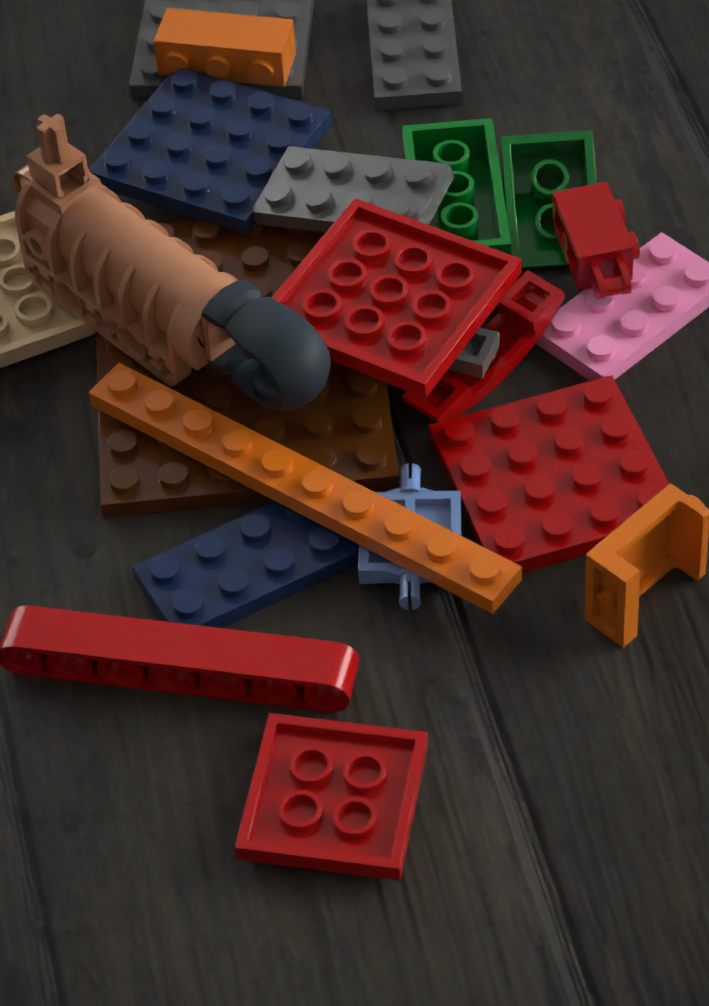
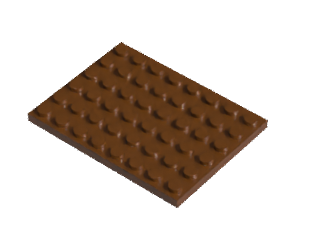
M202 220L158 223L166 229L169 237L181 239L191 247L194 254L203 255L211 260L219 272L229 273L238 280H247L260 289L261 297L271 298L325 234L322 232L258 225L256 223L247 234ZM96 332L97 383L118 363H121L372 491L399 488V475L386 382L331 361L326 386L314 400L292 411L270 410L261 406L241 391L232 382L231 374L222 375L209 366V364L199 371L192 368L191 374L177 385L170 386ZM98 409L100 492L103 518L274 501Z

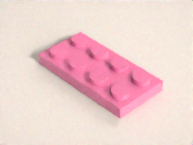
M661 232L639 249V259L633 260V278L631 280L632 289L630 294H618L597 300L592 288L583 290L558 309L536 344L589 381L610 375L615 380L709 307V262Z

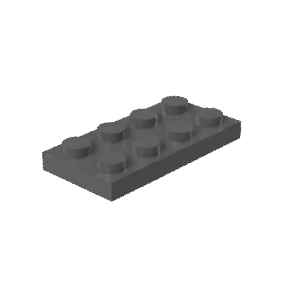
M366 0L375 110L462 105V87L452 1Z
M288 146L256 201L252 213L258 225L326 233L354 198L429 225L454 175L450 164Z

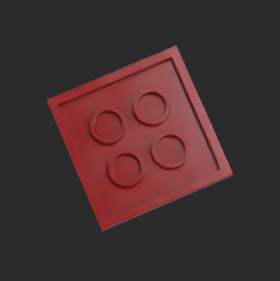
M269 713L235 845L237 860L401 881L428 749V732Z

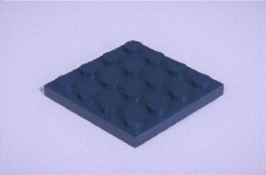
M181 69L170 73L89 170L90 173L100 179L102 185L116 194L247 234L256 223L252 213L253 207L288 146L313 149L332 125L331 111L208 76L190 69Z

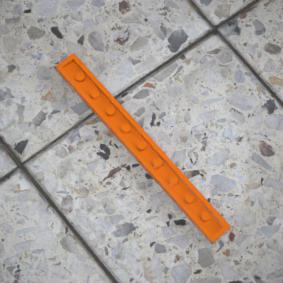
M118 363L88 392L91 406L492 614L522 581V566L121 363Z

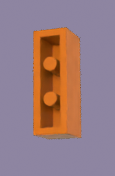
M166 8L154 38L158 75L169 76L171 72L190 69L231 82L285 87L296 55L293 19Z

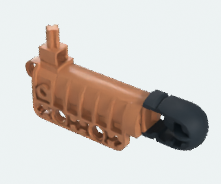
M46 114L41 115L38 118L39 126H37L40 147L26 156L28 164L12 175L14 188L19 195L15 207V222L24 267L35 286L170 386H175L191 374L192 368L199 371L209 364V366L222 375L231 374L232 382L241 391L267 409L292 411L314 400L326 386L331 365L329 350L315 328L299 314L275 299L261 297L260 289L247 280H238L229 273L219 272L216 265L207 257L194 254L191 247L181 239L169 237L168 232L163 226L155 221L145 220L143 214L131 204L121 203L119 197L113 191L102 185L100 179L90 173L86 155L68 143L64 118L60 114H56L51 118Z

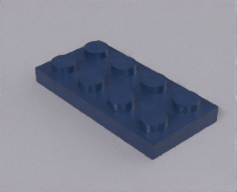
M275 501L132 566L134 580L161 621L223 628L358 565L359 550L351 540Z

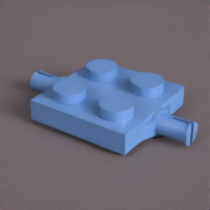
M409 463L402 465L400 468V488L387 492H376L461 536V492L433 491L420 488L421 468L417 464L412 463L411 479H409ZM359 545V584H400L399 606L408 610L409 593H411L412 610L417 609L421 605L420 583H429L430 581Z

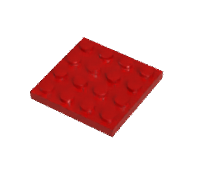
M354 198L272 298L299 314L315 328L326 344L332 362L426 398L522 273V259Z
M612 375L428 425L430 442L453 491L461 492V510L476 543L522 566V573L585 556L669 485L664 472Z

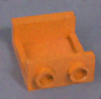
M670 483L586 554L585 621L622 648L635 639L638 633L639 597L673 568H679L697 581L706 574L709 509L697 497L687 495Z

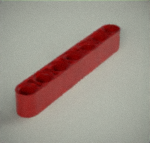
M38 606L15 607L10 612L0 641V665L16 674L322 712H339L349 706L360 660L358 653L352 647L335 641Z

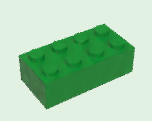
M493 119L402 126L404 159L450 164L454 175L429 225L511 255V240Z

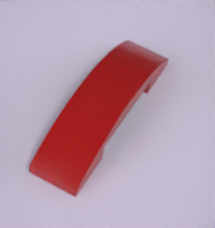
M527 270L510 287L498 303L499 313L484 327V329L499 332L500 346L483 379L447 370L426 398L406 391L402 395L403 402L436 423L456 418L472 408L493 391L529 353L565 299L564 291Z

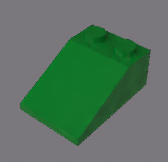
M592 130L501 136L499 152L500 170L511 240V255L522 259V270L568 267L552 226L553 192L597 184Z

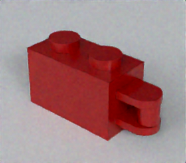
M608 182L553 192L552 226L577 290L592 288L597 300L618 294H630L632 289L631 280L633 278V260L640 257L637 236L634 231L628 232L625 226L626 214L621 199H614Z

